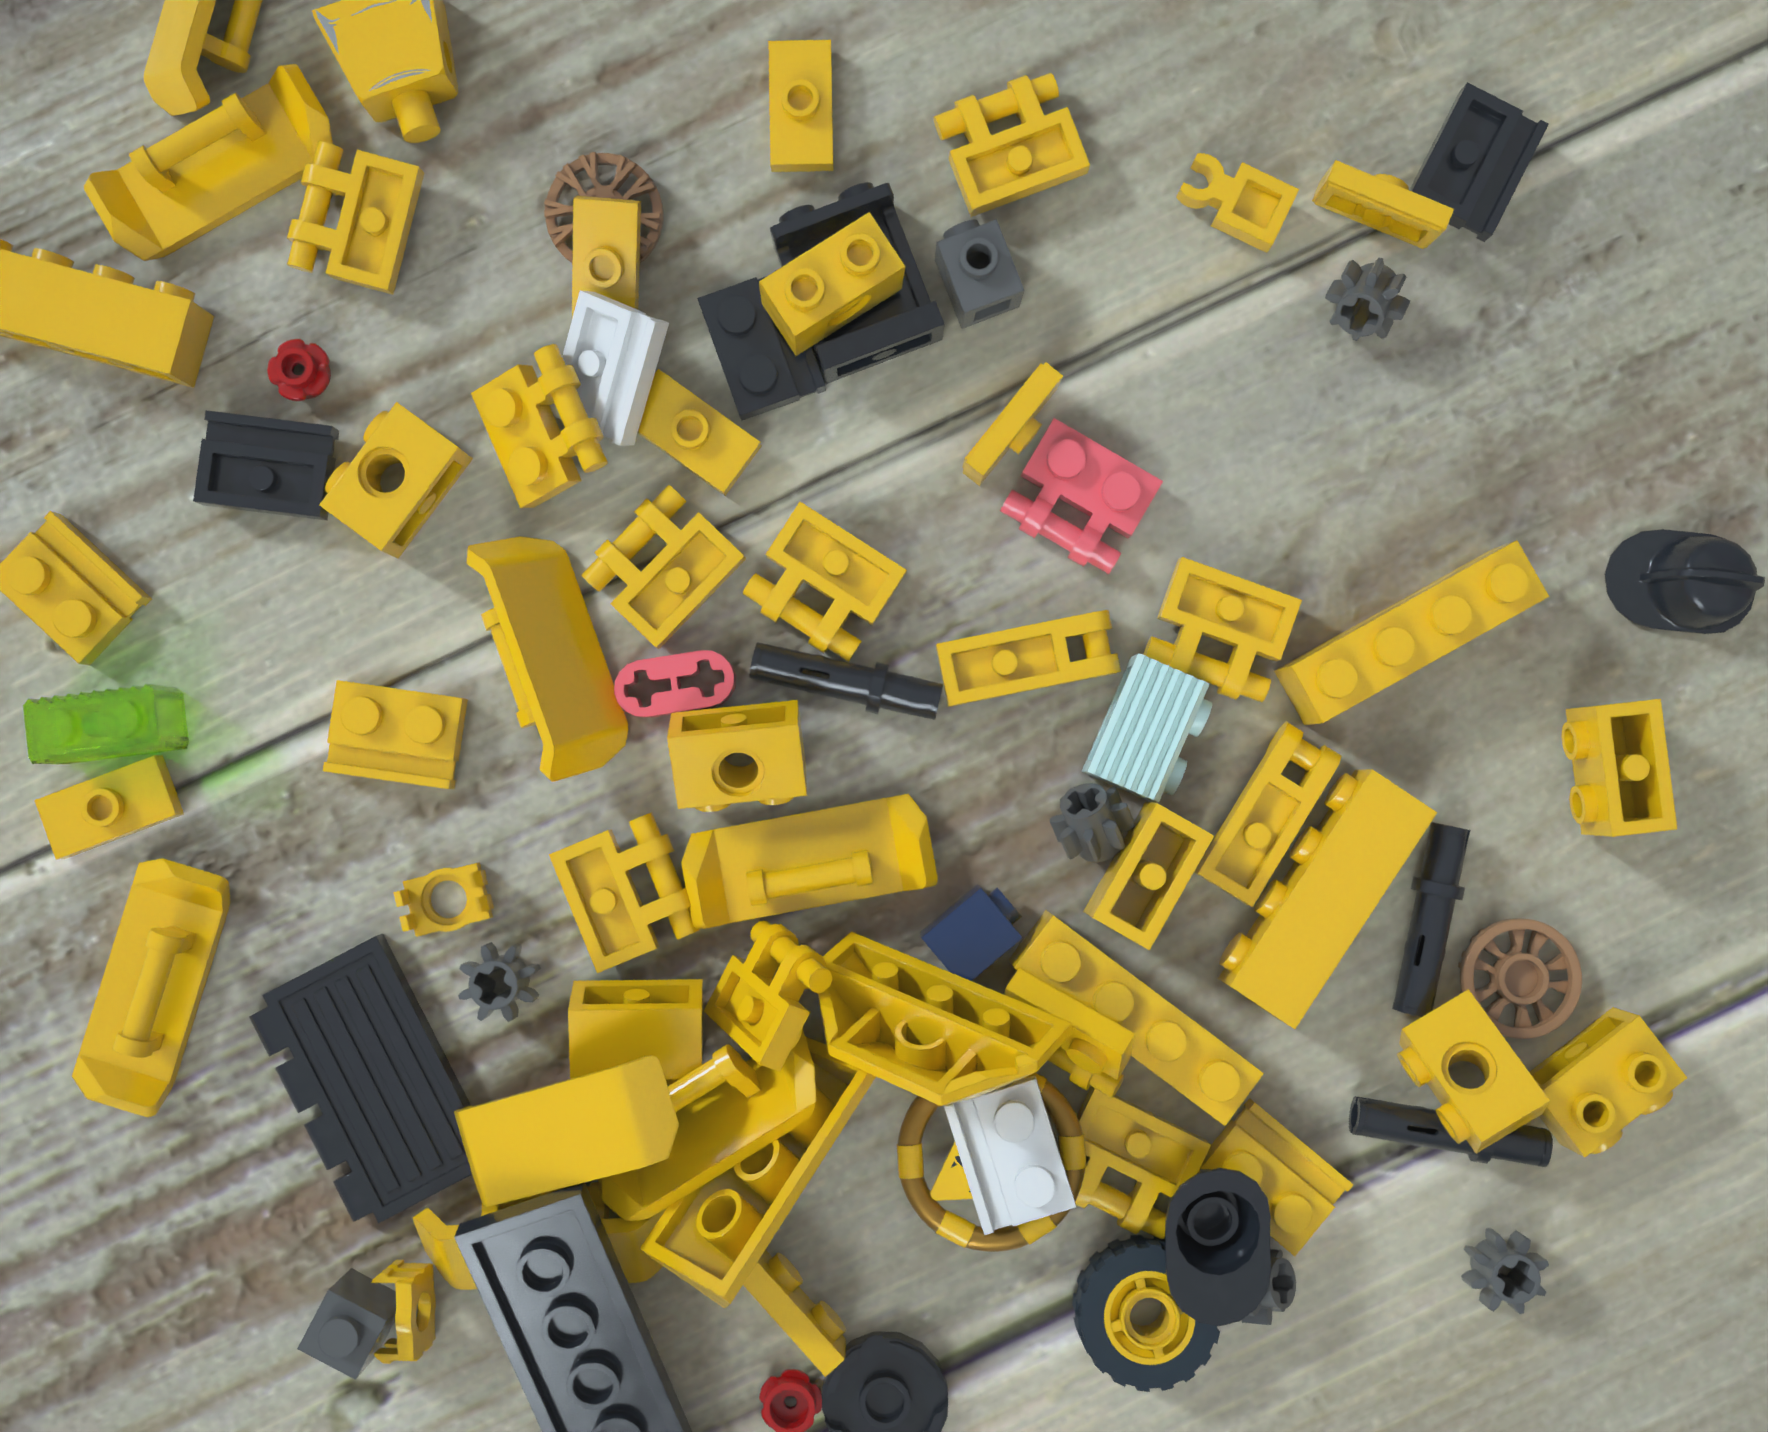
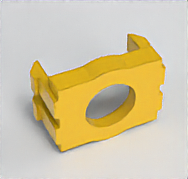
M480 862L458 868H441L430 872L426 876L402 881L404 890L393 892L396 906L408 905L410 914L399 917L402 931L414 929L416 937L438 931L450 932L458 930L470 923L493 917L492 909H494L492 896L487 893L486 885H488L485 870L481 868ZM447 880L461 885L467 897L464 910L453 918L439 915L431 903V895L434 888L439 883Z
M397 1259L372 1279L371 1282L395 1283L396 1288L395 1327L397 1338H389L384 1343L386 1348H379L374 1353V1356L383 1364H391L393 1361H418L423 1356V1351H428L433 1345L432 1342L436 1339V1298L433 1264L404 1263V1260ZM417 1305H418V1313H417V1319H416V1310H417Z

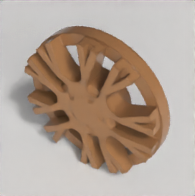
M592 152L589 155L579 156L578 159L570 164L567 163L560 172L556 173V178L544 202V216L552 242L568 261L572 263L573 251L565 241L573 235V223L558 227L557 217L573 215V205L567 206L558 203L566 185L575 189L579 196L633 200L648 193L652 203V213H641V225L650 228L647 238L640 236V263L651 254L662 232L664 210L661 196L655 183L639 165L621 155ZM599 165L617 167L614 180L607 186L601 185L599 182ZM583 170H586L594 185V188L585 192L576 177V174ZM632 173L638 180L622 197L617 190Z
M1510 918L1496 922L1485 929H1480L1478 934L1470 939L1471 943L1466 951L1462 952V960L1458 964V968H1461L1460 985L1462 992L1460 994L1469 989L1480 1004L1496 992L1500 997L1493 1001L1484 1011L1502 1035L1517 1039L1540 1037L1554 1031L1569 1018L1581 994L1582 971L1574 948L1560 932L1536 920ZM1525 929H1530L1532 932L1527 952L1523 953L1521 950ZM1508 931L1511 945L1508 952L1502 953L1496 946L1493 938ZM1549 939L1557 946L1561 953L1543 963L1538 958L1539 950ZM1482 949L1497 958L1493 967L1478 958ZM1567 969V980H1549L1548 971ZM1474 970H1484L1489 974L1490 981L1483 988H1474ZM1548 988H1552L1565 995L1562 1003L1554 1013L1543 1004L1541 999ZM1509 1003H1513L1516 1009L1514 1027L1498 1022L1503 1008ZM1528 1004H1532L1539 1023L1533 1026L1525 1006Z

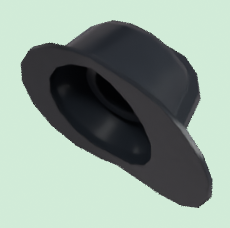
M1664 529L1641 531L1622 541L1610 555L1604 574L1608 597L1615 609L1632 623L1651 629L1698 634L1724 633L1740 624L1752 608L1756 591L1764 587L1765 577L1757 575V568L1750 554L1737 543L1712 534Z
M1225 1168L1200 1169L1199 1173L1178 1187L1169 1202L1165 1219V1255L1170 1294L1182 1312L1199 1323L1223 1326L1239 1322L1257 1309L1268 1289L1271 1271V1216L1268 1198L1258 1183L1241 1171Z

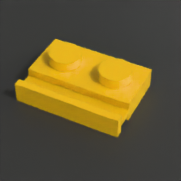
M49 511L44 517L47 521L35 533L30 532L0 563V591L78 664L91 665L133 620L131 616L142 605L146 606L152 598L62 514Z
M336 680L327 743H330L327 762H324L323 771L443 789H455L456 761H459L468 699Z
M1249 1098L1244 1104L1245 1108L1234 1121L1231 1120L1211 1144L1200 1169L1225 1168L1237 1170L1254 1179L1268 1198L1271 1216L1270 1236L1293 1256H1296L1334 1210L1335 1206L1333 1204L1345 1190L1348 1192L1353 1184Z

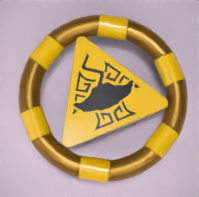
M1033 1073L1024 1078L1036 1076L1046 1111L1058 1132L1059 1152L1076 1201L1086 1168L1085 1141L1081 1125L1076 1113L1064 1095L1047 1078ZM917 1095L906 1112L899 1132L898 1144H896L898 1176L912 1208L936 1234L963 1248L985 1252L1008 1251L1028 1244L1031 1245L1055 1229L1071 1209L1017 1226L1009 1225L994 1230V1233L984 1235L982 1226H977L945 1210L937 1201L973 1199L955 1141L931 1191L929 1190L924 1179L922 1138L930 1118L937 1108L941 1106Z

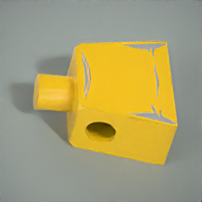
M341 0L312 10L317 25L353 91L375 122H386L397 118L403 138L408 143L425 142L440 133L441 129L433 105L454 99L458 95L451 39L443 0Z

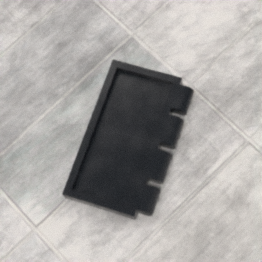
M384 934L377 935L262 995L268 1007L249 1016L269 1057L289 1047L294 1058L275 1069L297 1113L318 1104L323 1115L304 1124L326 1170L347 1161L351 1171L334 1180L333 1183L353 1222L373 1212L379 1224L472 1175L454 1111L471 1106Z

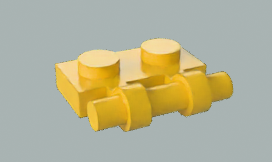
M1052 73L1032 80L1027 75L1008 81L1007 89L978 100L974 95H970L955 101L954 109L933 117L935 128L941 141L962 133L968 139L969 144L949 152V162L970 217L1088 173L1090 163L1068 107L1044 115L1040 104L1059 97L1058 85ZM1012 114H1016L1021 121L1020 125L994 135L990 134L987 126L988 123Z
M318 141L313 163H307L304 167L301 184L306 186L299 219H291L287 239L292 241L287 265L304 272L313 273L318 250L330 251L326 269L328 276L394 295L425 173L419 166L358 149L351 174L338 170L343 149L328 142ZM332 195L345 197L336 230L324 227Z
M556 344L544 346L534 352V357L542 373L539 378H537L532 365L518 364L471 393L520 508H534L581 482V477L572 457L577 455L584 473L593 472L608 464L599 443L604 437L596 418H588L576 390L581 386L573 365L565 364ZM553 403L565 427L562 431H560L550 408V405Z
M670 485L652 502L646 498L634 511L638 517L612 543L607 539L594 552L598 558L581 575L598 592L616 575L620 577L628 586L610 604L657 649H660L746 560V557L699 512L680 530L670 519L687 501ZM657 534L667 545L640 571L630 560Z
M799 502L765 554L768 559L784 568L785 572L776 585L755 573L747 583L742 594L762 606L760 613L775 623L782 619L809 636L808 644L823 654L829 649L849 662L862 643V640L842 628L846 619L852 612L873 626L904 578L907 570L807 505ZM803 582L833 600L824 616L795 598Z
M1181 557L1176 563L1157 616L1159 620L1180 627L1176 641L1173 644L1151 636L1143 655L1217 686L1218 694L1235 700L1242 695L1263 702L1268 694L1271 679L1250 672L1255 655L1273 661L1281 660L1302 600ZM1201 635L1234 646L1227 663L1196 652Z
M652 812L629 821L638 845L621 852L614 833L610 829L549 854L597 973L660 947L650 923L668 917L677 940L700 930L696 929L692 924L689 908L691 904L686 887H682L669 853L675 850L668 833L661 836ZM642 864H646L659 895V899L645 905L641 902L629 872L630 869Z
M763 920L756 923L751 930V939L754 945L746 960L732 955L704 1012L759 1065L780 1072L791 1049L799 1042L803 1026L810 1014L798 1002L801 995L808 988L814 993H821L827 990L832 982V974L826 968L823 957L810 946L799 945L796 935L782 924H771Z
M1018 968L1005 988V995L1072 1022L1071 1035L1047 1061L1070 1074L1069 1081L1080 1088L1088 1090L1092 1086L1113 1098L1124 1079V1075L1121 1073L1130 1060L1135 1033Z
M1091 1086L1077 1114L1084 1134L1086 1168L1083 1183L1075 1203L1084 1209L1090 1204L1118 1218L1117 1225L1134 1234L1142 1230L1162 1240L1165 1237V1219L1167 1214L1153 1207L1159 1193L1161 1192L1172 1197L1182 1183L1196 1175L1211 1144L1206 1139L1117 1095L1110 1098ZM1107 1167L1137 1180L1134 1189L1129 1194H1126L1101 1182Z

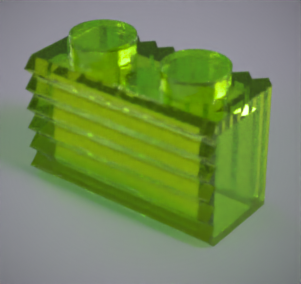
M145 684L143 687L133 685L131 688L119 687L118 690L106 689L105 691L93 690L92 693L80 692L79 695L67 694L66 696L54 695L53 698H28L23 705L28 758L32 764L63 765L187 749L189 744L184 694L176 687Z

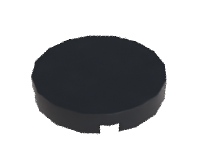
M874 1331L851 1340L845 1348V1360L823 1379L822 1411L825 1416L827 1429L829 1432H941L948 1417V1384L939 1360L922 1342L900 1332Z

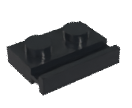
M1467 82L1458 93L1409 190L1453 208L1454 211L1448 224L1457 229L1464 227L1477 234V239L1485 242L1493 235L1549 123L1543 120L1537 123L1523 116V110Z
M755 277L697 298L741 421L799 401L801 397L815 392L819 394L826 391V385L812 346L796 356L762 305L759 281L765 277L758 280Z
M205 411L204 420L208 421L206 439L201 440L193 502L204 506L328 520L329 512L319 506V504L328 494L325 492V485L334 472L336 458L333 457L335 440L339 438L338 429L330 425Z

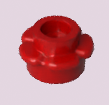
M301 339L288 340L278 347L277 356L272 357L268 362L267 373L270 382L279 387V394L291 401H303L321 395L328 387L331 379L330 361L326 352L315 343L307 345ZM298 364L304 366V372L301 375L294 374V367Z
M787 1369L779 1377L771 1376L762 1385L759 1399L763 1403L761 1416L764 1422L774 1431L805 1432L813 1425L814 1415L821 1411L822 1393L820 1388L816 1384L809 1382V1376L805 1372L797 1369ZM788 1396L795 1397L797 1401L792 1407L787 1406L784 1402Z

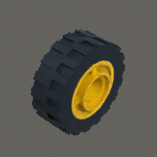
M1130 1235V1239L1123 1241L1116 1239L1107 1243L1109 1247L1100 1253L1096 1251L1089 1258L1090 1264L1085 1271L1081 1270L1076 1280L1078 1283L1077 1293H1073L1072 1306L1075 1310V1317L1073 1319L1087 1354L1090 1355L1094 1365L1103 1374L1107 1372L1111 1375L1115 1383L1124 1387L1126 1384L1135 1386L1137 1391L1150 1392L1152 1388H1161L1164 1391L1174 1388L1173 1385L1182 1380L1185 1382L1196 1376L1194 1372L1202 1364L1205 1366L1211 1358L1210 1351L1213 1344L1218 1343L1219 1329L1215 1325L1199 1323L1182 1312L1170 1294L1166 1276L1165 1239L1161 1240L1155 1236L1154 1239L1144 1238L1143 1235ZM1144 1298L1159 1300L1161 1302V1310L1154 1322L1144 1326L1130 1322L1131 1310L1138 1301Z

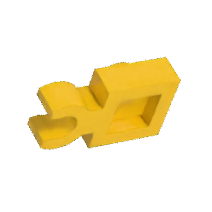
M1197 153L1190 169L1204 175L1208 181V187L1197 189L1183 182L1176 198L1183 205L1190 208L1199 209L1209 205L1217 209L1218 212L1211 227L1267 253L1272 247L1299 189L1243 162L1233 178L1224 173L1221 163L1215 157L1205 153Z

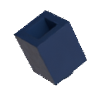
M977 884L924 928L920 935L922 940L949 972L972 981L1023 938L1013 927V924L1022 916L998 888L987 895Z

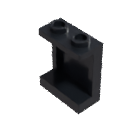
M870 182L854 185L844 190L838 196L837 202L815 209L813 205L796 207L784 213L779 218V223L770 227L773 247L780 265L783 267L870 212L905 265L903 285L900 291L812 346L826 384L943 340L945 326L936 300L930 301L896 213L894 194L889 183L876 187Z

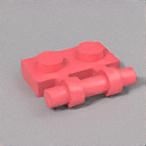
M1054 418L1021 474V477L1042 488L1033 502L1012 489L1000 511L1020 522L1019 530L1033 538L1039 533L1068 550L1070 553L1067 558L1083 567L1088 562L1109 574L1118 561L1121 552L1100 541L1106 528L1109 527L1129 539L1163 481ZM1058 498L1090 516L1083 530L1051 512Z

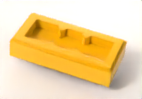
M831 40L768 41L771 172L834 171Z
M1337 160L1334 161L1320 180L1312 199L1315 205L1421 249L1427 248L1446 230L1454 211L1451 207L1410 191L1409 186L1395 176L1388 174H1376L1373 176Z
M576 196L573 198L572 318L580 290L599 293L638 310L641 201Z
M1047 362L1044 365L1040 363L965 457L962 466L963 474L980 486L1010 448L1019 455L1042 427V424L1035 419V416L1055 393L1063 375Z
M660 369L655 372L638 434L726 496L762 447L761 442Z
M153 755L34 800L56 860L67 859L184 815L163 755Z

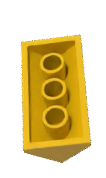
M806 1036L807 1045L815 1066L816 1104L811 1117L806 1122L667 1207L639 1248L646 1255L723 1308L729 1306L876 1078V1076L829 1055L826 1044Z

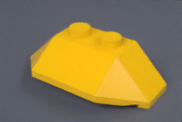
M852 931L823 956L826 968L832 974V982L827 990L817 994L829 1055L940 1106L980 1097L1037 1072L1072 1033V1022Z

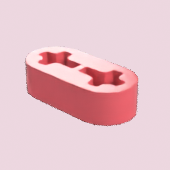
M708 650L642 659L627 664L619 671L615 680L614 694L618 704L625 712L637 717L653 718L671 715L674 712L710 709L724 704L732 696L736 688V673L733 665L723 655ZM703 662H709L712 670L724 673V682L714 686V695L711 697H705L703 690L698 687L681 689L680 678L700 674V664ZM644 671L647 672L648 678L652 681L670 680L672 688L670 691L653 694L651 696V705L648 707H643L639 698L629 697L628 686L638 684V673Z

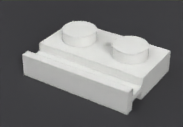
M580 290L562 355L566 365H573L581 383V386L576 390L588 418H596L603 436L612 439L613 443L620 446L634 445L669 323L647 316L646 313L599 293ZM553 403L552 405H550L553 415L561 419L555 404Z
M1035 1075L1014 1081L980 1097L944 1106L984 1235L994 1233V1230L1009 1225L1017 1226L1076 1208L1075 1199Z

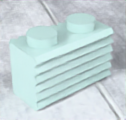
M1138 653L1132 656L1113 696L1082 772L1150 802L1159 803L1163 792L1172 796L1177 790L1187 767V760L1179 757L1188 734L1195 737L1199 736L1212 709V702L1204 699L1209 683L1185 674L1169 665L1162 664L1146 655Z

